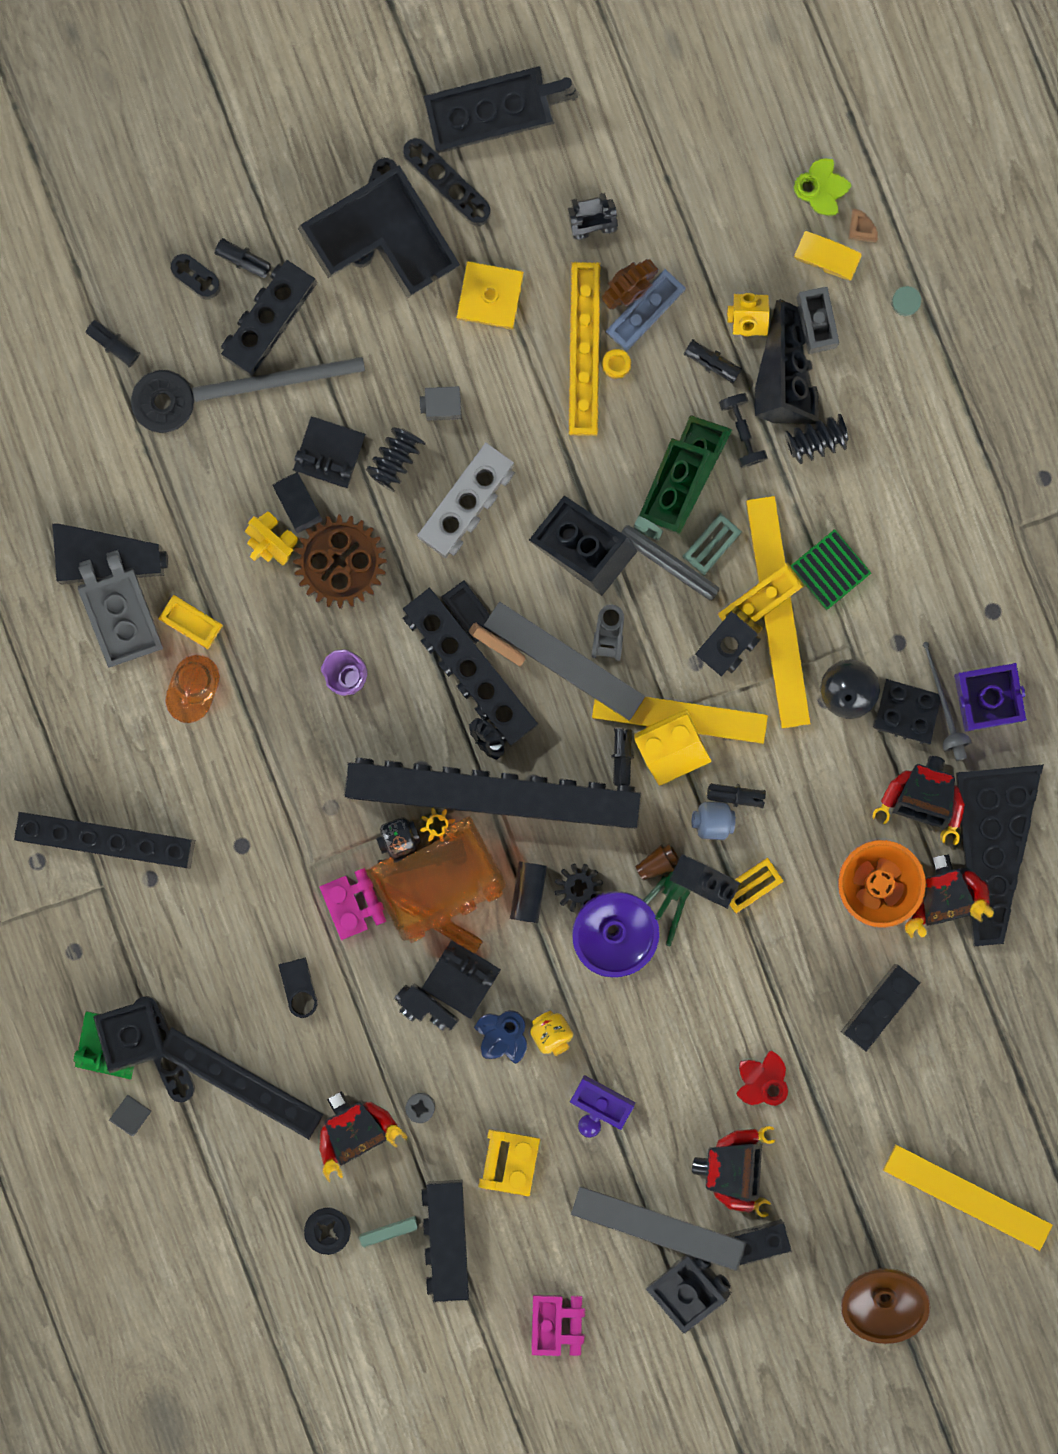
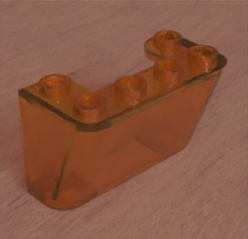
M470 816L445 828L446 837L396 863L390 857L366 870L403 941L409 940L410 943H414L422 939L426 935V931L434 927L436 929L443 928L450 924L451 918L460 913L462 916L467 915L478 908L477 904L485 900L488 902L494 901L503 895L502 890L506 885L502 874Z

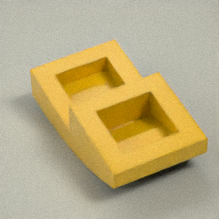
M805 231L794 258L797 261L821 268L825 273L851 281L862 254L840 243Z

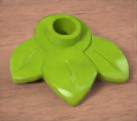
M830 158L815 161L809 171L799 175L794 183L796 196L803 201L809 202L816 213L825 216L838 214V206L835 200L844 196L852 186L847 179L833 173L834 160ZM810 183L813 186V191H804L803 185Z

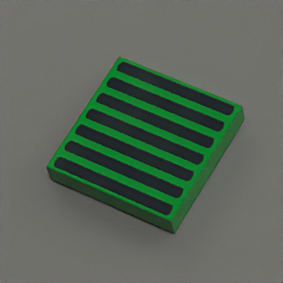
M835 529L791 565L799 579L826 611L871 574L869 569Z

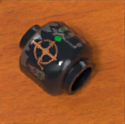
M405 817L381 825V836L376 838L381 853L388 852L389 856L393 859L416 852L418 849L417 844L421 843L414 821L409 822Z

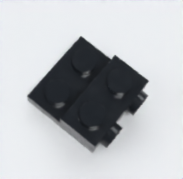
M415 983L411 987L405 984L394 997V1000L402 1006L399 1011L412 1022L416 1018L421 1022L425 1015L429 1013L432 1015L429 1021L442 1031L447 1027L451 1031L460 1020Z
M685 1254L676 1261L669 1270L646 1288L648 1293L683 1334L724 1304L731 1295L729 1281L722 1274L717 1276L710 1268L711 1262Z

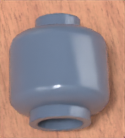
M703 802L700 804L698 811H693L691 824L692 828L697 829L698 836L701 839L725 840L729 834L734 832L736 817L735 811H732L726 803Z

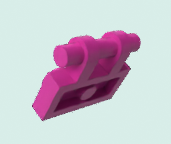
M365 868L354 872L358 883L351 886L347 876H343L319 886L341 940L368 930L364 918L371 915L376 926L387 922L383 910H385L383 903L378 901L373 886H375L374 881L368 877ZM361 891L368 905L363 910H360L354 895Z
M533 1295L532 1355L561 1356V1344H570V1355L581 1356V1344H584L585 1335L582 1334V1318L585 1317V1308L582 1307L583 1296L572 1295L571 1307H562V1295ZM562 1318H570L569 1334H561Z

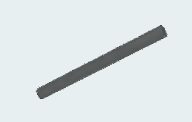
M363 357L193 387V396L195 402L363 372L365 371Z

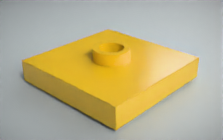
M467 261L457 319L513 329L524 272Z

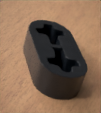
M180 254L173 258L170 269L178 281L203 299H211L218 295L220 282L213 272L187 254ZM187 261L190 262L188 266L194 272L193 276L186 272H183L181 275L178 274L180 269L177 265L180 262L182 264L187 263ZM198 277L204 281L212 279L213 290L206 289L204 292L201 291L202 285L197 281Z

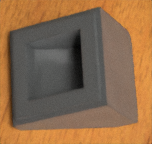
M127 1095L109 1121L133 1137L152 1111Z

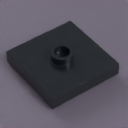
M150 999L93 1016L109 1073L166 1056Z

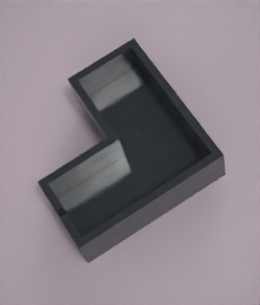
M400 165L298 227L299 232L328 278L377 249L407 298L460 266Z

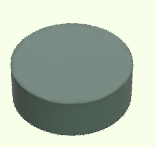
M911 286L899 288L892 297V307L901 316H911L920 308L921 295Z

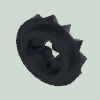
M475 718L469 724L470 735L474 738L475 744L488 757L495 760L499 759L505 754L502 737L489 722Z
M332 1207L321 1208L313 1212L308 1217L304 1227V1236L307 1244L315 1252L324 1255H331L341 1251L347 1245L351 1235L350 1222L343 1212ZM335 1221L333 1232L338 1239L328 1235L320 1241L323 1230L317 1223L328 1226Z

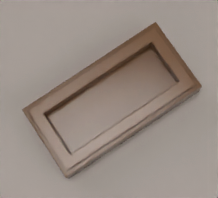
M473 623L468 631L473 637L521 667L526 658L522 652L479 624Z

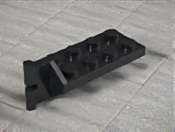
M541 66L423 97L436 152L442 153L554 124L551 105L569 100L574 101L578 98L579 94L572 80L568 77L546 83Z

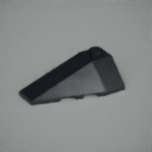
M782 299L776 300L755 385V416L774 424H815L819 420V395L817 386L812 387L809 370L813 368L811 360H807L804 353L803 345L806 342L799 309L797 306Z

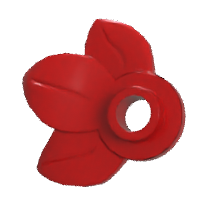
M769 1051L763 1063L754 1060L740 1061L739 1072L745 1085L737 1091L736 1095L744 1103L757 1105L765 1102L768 1105L776 1106L786 1100L788 1096V1086L784 1081L786 1066L777 1053ZM772 1085H776L779 1089V1093L776 1096L768 1094V1088Z

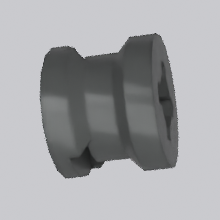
M416 1093L408 1099L405 1112L411 1121L424 1123L432 1118L435 1111V1103L429 1095Z

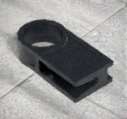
M306 957L278 964L290 1012L299 1018H306L312 1015L317 1009L318 999L315 994ZM299 992L309 993L314 1000L313 1008L307 1014L296 1012L292 1006L293 997Z

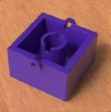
M1016 663L960 672L954 675L964 732L1020 723L1027 720L1023 703L1025 690L1024 686H1020Z

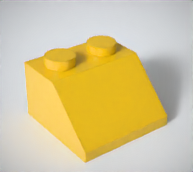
M687 709L634 734V740L645 763L659 786L712 762Z

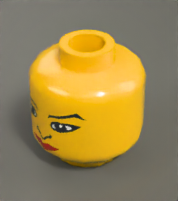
M548 1011L532 1021L534 1026L530 1030V1035L541 1053L549 1054L553 1052L554 1056H558L570 1048L568 1043L573 1038V1031L562 1014Z

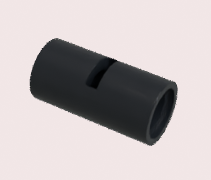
M519 861L510 919L532 923L539 922L547 872L546 865Z

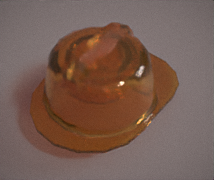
M193 655L186 657L178 664L170 681L165 700L167 710L173 718L180 722L192 723L199 721L207 714L220 679L218 668L212 660L206 656Z

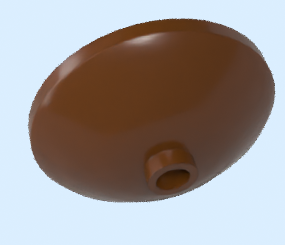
M877 1269L863 1273L847 1286L842 1296L841 1310L846 1325L857 1336L874 1343L891 1344L911 1338L924 1327L930 1314V1300L925 1287L912 1275L895 1269Z

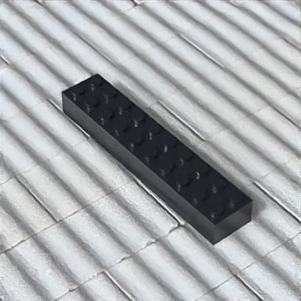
M357 757L355 758V763L348 762L345 798L353 800L637 829L641 793L635 792V787L618 785L617 790L606 789L605 783L589 782L588 787L576 786V780L559 779V784L547 783V777L530 776V781L518 780V774L501 773V778L490 777L489 771L472 770V775L461 774L460 768L443 767L442 772L432 771L431 765L414 764L413 769L403 768L402 762L385 761L384 766L374 765L373 759Z

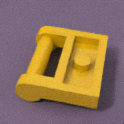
M488 1129L487 1138L490 1140L483 1178H479L478 1187L530 1197L540 1138ZM501 1141L510 1142L502 1182L494 1180Z

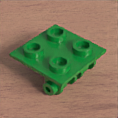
M85 1011L79 1047L75 1051L73 1059L75 1067L132 1079L134 1066L113 1073L108 1072L93 1016L99 1014Z

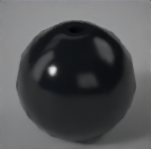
M847 659L839 661L828 668L822 677L820 692L823 703L830 712L841 718L854 719L860 718L872 710L879 699L880 685L878 677L870 666L862 661Z

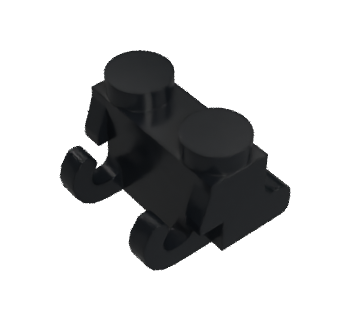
M605 193L599 194L598 198L583 201L571 200L572 207L568 208V217L574 239H585L589 237V232L601 230L604 234H610L618 230L613 199L607 200Z

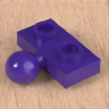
M586 1075L583 1076L570 1100L571 1104L590 1113L583 1116L578 1122L579 1132L587 1138H592L599 1134L601 1130L600 1119L621 1130L636 1103Z

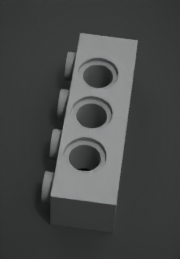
M485 442L418 533V539L445 559L449 554L455 556L464 543L460 540L466 531L471 533L481 520L478 517L479 513L484 507L489 509L497 499L498 495L495 492L501 484L506 486L514 476L515 472L512 471L514 462ZM488 472L493 476L494 480L489 486H481L477 482L479 474ZM466 495L473 496L477 501L475 507L470 510L463 509L460 506V500ZM453 518L459 522V528L456 532L448 533L443 529V523L447 519Z

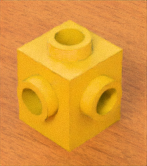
M752 293L734 294L733 306L728 305L727 323H732L733 335H768L769 295H755Z

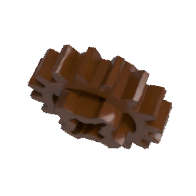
M645 259L637 265L635 262H632L629 266L618 271L608 283L610 288L602 296L603 302L610 310L622 304L627 307L632 302L640 299L652 286L650 281L655 277L654 275L658 273L659 269L651 259Z

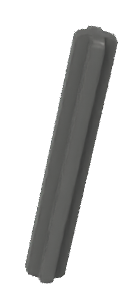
M626 525L621 531L622 534L629 538L637 551L708 600L712 601L718 594V586L630 525Z

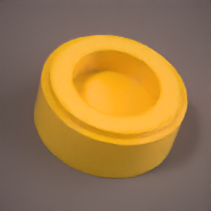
M621 349L608 351L602 361L603 371L608 377L613 379L625 377L631 368L630 356Z

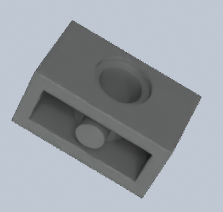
M828 287L799 292L796 300L808 354L836 349L840 342Z

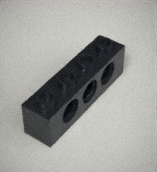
M286 260L283 265L279 263L270 276L273 279L267 288L262 287L254 298L255 306L250 312L246 310L237 323L240 326L234 336L229 334L221 345V349H223L222 357L250 377L254 376L317 285L314 277L289 260ZM282 287H287L291 290V295L285 300L276 298L277 290ZM272 311L275 317L272 322L264 324L259 321L261 313ZM249 334L258 336V342L253 347L243 345L244 338Z

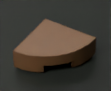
M852 209L848 239L877 242L878 232L872 220L864 212Z

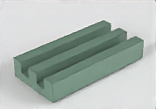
M720 513L682 558L704 576L742 531ZM722 522L725 526L700 555L694 559L691 555L717 525ZM730 529L734 532L703 567L700 562Z
M412 1216L359 1235V1240L362 1247H367L415 1231L419 1225L416 1216Z

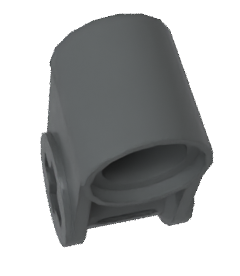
M606 605L599 612L591 658L604 656L615 658L616 661L621 659L624 613L616 605ZM605 611H616L619 615V622L614 626L606 625L603 621ZM600 645L614 646V648H604Z

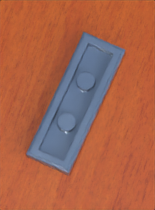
M664 269L652 282V286L640 299L634 301L606 330V334L627 352L686 288Z

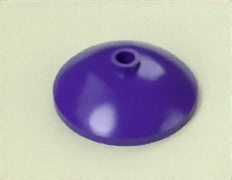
M620 891L603 893L588 901L577 914L572 929L573 947L580 961L592 972L613 978L628 976L643 968L653 957L659 942L658 921L655 919L652 909L641 898ZM616 925L618 927L616 932H608L610 926Z

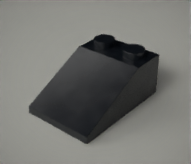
M565 495L529 539L543 553L601 596H603L637 553V549L627 536Z

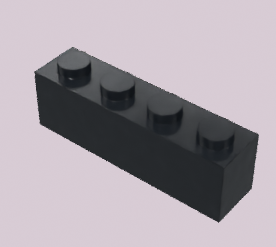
M463 1179L428 1181L427 1189H422V1206H428L429 1218H423L424 1236H430V1247L425 1248L426 1265H431L432 1277H426L427 1295H433V1302L469 1300Z

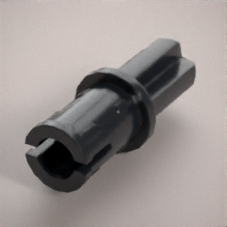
M222 238L216 246L215 255L236 264L237 269L244 268L262 278H266L271 270L270 262L250 253V249L247 247L243 249L227 241L225 238Z
M97 320L92 321L88 325L86 334L102 345L107 354L111 352L128 367H131L136 362L140 352L120 339L121 335L119 333L115 335Z
M624 728L614 729V754L611 755V758L614 759L613 784L615 786H629L631 759H634V755H631L633 729L627 728L624 730Z
M711 783L708 786L707 799L710 801L732 803L734 807H737L739 804L764 808L765 802H763V799L766 798V790L741 788L740 784H736V787Z

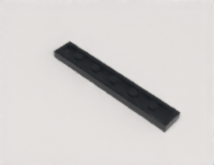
M174 1028L170 1029L163 1041L165 1058L308 1140L324 1115Z

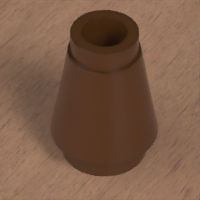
M661 844L635 867L642 880L645 881L648 878L674 871L679 857L671 844L666 846Z

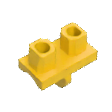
M268 511L258 519L254 516L248 522L249 525L245 530V533L251 537L247 544L254 550L250 558L256 561L261 556L267 562L274 558L284 566L291 557L293 549L298 542V537L289 530H286L280 537L274 534L272 530L277 526L278 521Z

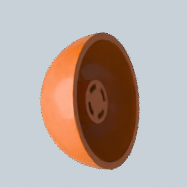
M887 840L871 841L857 847L844 861L838 879L839 894L845 908L857 920L873 927H891L910 918L919 908L926 887L925 874L917 857L903 845Z

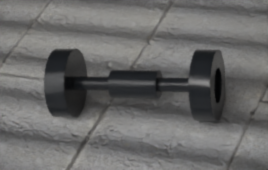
M746 393L737 394L719 402L721 411L734 410L737 419L735 425L740 440L745 443L748 455L738 459L741 468L749 467L768 459L765 450L754 452L751 446L750 439H752L746 419H742L739 406L749 402Z

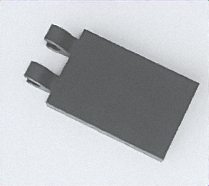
M118 550L107 553L106 558L112 574L106 577L96 578L90 559L79 563V570L85 584L78 586V591L108 668L163 649V644L134 568L124 569Z

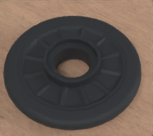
M168 370L150 372L143 376L133 389L131 395L132 412L137 421L146 429L157 433L172 432L183 426L190 418L194 408L193 391L189 383L175 372ZM159 394H167L171 399L170 405L165 409H159L155 406V398Z

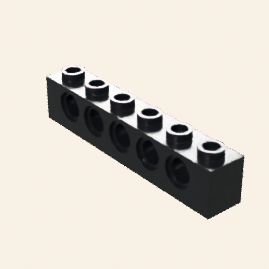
M430 587L403 608L406 614L402 618L412 631L415 629L420 631L424 636L420 642L430 654L435 651L442 659L438 663L448 677L454 674L460 682L456 686L466 700L469 697L474 699L478 705L474 710L482 720L487 721L489 719L493 723L504 744L508 742L510 746L514 745L538 726L536 720ZM430 616L438 617L441 622L440 627L436 631L426 630L424 627L426 618ZM451 638L458 642L459 647L455 653L447 654L442 650V644L446 639ZM466 661L473 662L477 667L475 674L470 677L463 676L460 673L462 663ZM483 684L492 685L495 689L493 697L487 700L480 698L478 695L479 687ZM502 706L509 707L513 712V716L508 722H500L496 718V711Z
M24 812L18 813L14 841L191 869L195 840Z

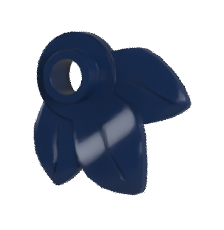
M513 1010L505 1011L501 1015L489 1013L477 1021L474 1028L479 1033L485 1035L481 1044L483 1058L496 1059L506 1054L515 1064L521 1061L528 1044L523 1035L526 1027L525 1019L520 1013ZM513 1022L516 1028L509 1030L506 1027V1023Z

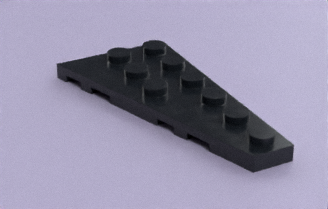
M1044 764L956 773L957 787L965 804L961 820L965 868L975 872L988 885V906L994 911V915L991 917L983 912L981 922L970 915L974 947L1004 944L1011 905L1017 887V878L1023 860L1032 811Z

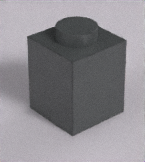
M460 386L425 388V396H420L421 414L426 413L427 421L462 419Z

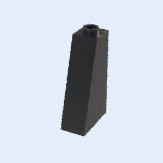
M59 523L52 524L56 581L60 584L84 582L79 570V563L89 559L92 562L97 579L111 575L112 571L106 557L107 553L118 550L124 569L133 567L137 578L164 576V568H168L167 551H162V547L159 544Z

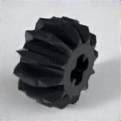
M572 864L573 875L570 876L565 869L561 870L562 875L567 878L566 882L561 879L555 880L556 884L564 885V889L556 890L555 895L566 894L567 897L560 901L561 906L572 900L571 912L575 911L577 902H580L582 909L585 905L584 901H590L592 894L595 896L603 894L600 891L594 890V886L603 885V881L592 882L591 880L598 874L597 870L592 871L589 876L585 875L588 869L587 864H583L581 873L577 872L576 864ZM577 879L582 880L581 884L585 882L587 885V889L583 890V896H576V892L574 894L571 892L570 887L575 885V880Z

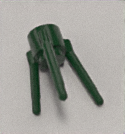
M673 871L670 872L668 877L662 876L657 886L643 899L648 904L664 888L662 893L666 898L655 916L656 920L661 919L671 900L677 901L679 899L668 933L667 946L672 944L685 901L690 894V891L670 881Z

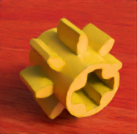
M431 808L432 816L430 818L426 816L421 817L427 822V827L421 828L420 831H428L430 833L429 842L434 839V836H437L444 843L443 835L446 833L454 835V832L449 829V824L454 823L455 819L447 820L445 818L447 814L446 809L440 815L436 813L434 808ZM436 817L440 821L446 822V826L442 827V833L440 834L436 830L430 829V825L434 823L433 819Z

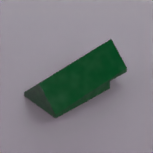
M690 415L680 440L671 438L639 516L660 528L680 535L732 429Z

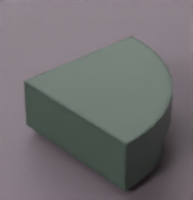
M638 515L633 528L656 541L659 540L663 530Z

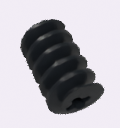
M838 414L837 422L833 417H827L826 426L821 420L816 421L815 429L811 424H805L804 433L799 427H796L793 431V437L788 431H785V439L790 454L793 458H796L799 464H803L804 454L811 461L814 460V451H818L821 457H825L826 447L833 454L836 453V444H840L843 450H847L848 432L841 414Z
M393 427L391 432L396 438H385L389 448L380 447L379 452L383 458L374 456L372 461L377 468L367 466L366 471L377 483L395 492L390 483H401V480L396 475L397 472L407 474L403 463L413 464L414 462L409 454L419 455L420 452L415 444L425 445V442L403 428Z

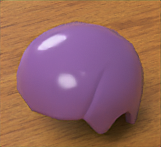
M346 649L335 650L326 656L321 666V673L325 677L326 686L336 694L342 696L354 695L364 687L367 678L366 665L360 656Z

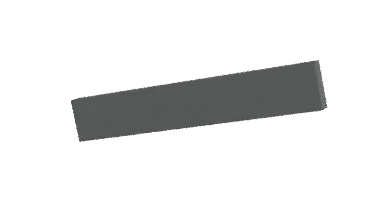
M500 601L484 624L485 628L628 721L631 720L645 698L643 694Z
M579 1187L571 1212L573 1216L735 1271L738 1270L746 1245L745 1241L585 1187Z

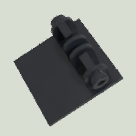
M311 416L300 450H297L294 461L296 462L293 471L348 489L366 434Z
M886 679L873 728L877 729L878 732L884 731L894 734V737L902 736L905 740L909 738L919 741V744H931L940 705L939 694Z
M451 939L421 989L471 1019L501 969Z

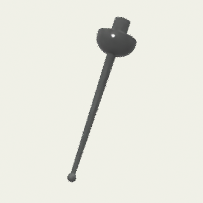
M924 642L923 647L927 652L951 734L944 740L943 750L944 752L953 750L956 761H961L967 758L964 747L970 745L972 741L967 734L956 732L929 650V643Z

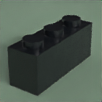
M894 964L840 1032L867 1052L921 982L898 964Z

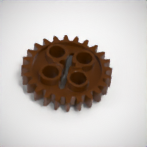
M338 514L337 521L333 523L330 517L326 516V525L322 526L319 522L316 524V531L309 528L306 529L310 536L308 539L299 537V541L304 547L294 549L297 554L301 555V558L293 560V564L301 566V569L294 572L295 576H304L299 585L300 587L310 586L306 593L308 597L317 593L316 603L319 604L326 598L328 608L332 606L334 601H337L339 609L343 608L344 601H348L353 608L355 598L358 597L362 603H365L363 594L367 592L374 596L375 594L371 586L382 585L377 579V575H386V572L380 569L379 565L387 564V559L379 558V555L383 554L386 549L385 547H376L381 538L380 536L371 538L374 528L371 527L364 531L365 522L363 520L354 525V518L350 516L347 523H345L341 514ZM338 534L348 537L347 545L341 549H337L332 545L333 538ZM355 543H359V547L345 558L346 567H336L325 581H322L321 577L335 566L334 558L336 556L344 557ZM359 554L366 555L369 559L368 565L363 569H357L353 566V559ZM315 556H326L328 560L326 567L315 569L312 566V560ZM337 575H345L348 578V585L344 589L338 590L333 587V579Z

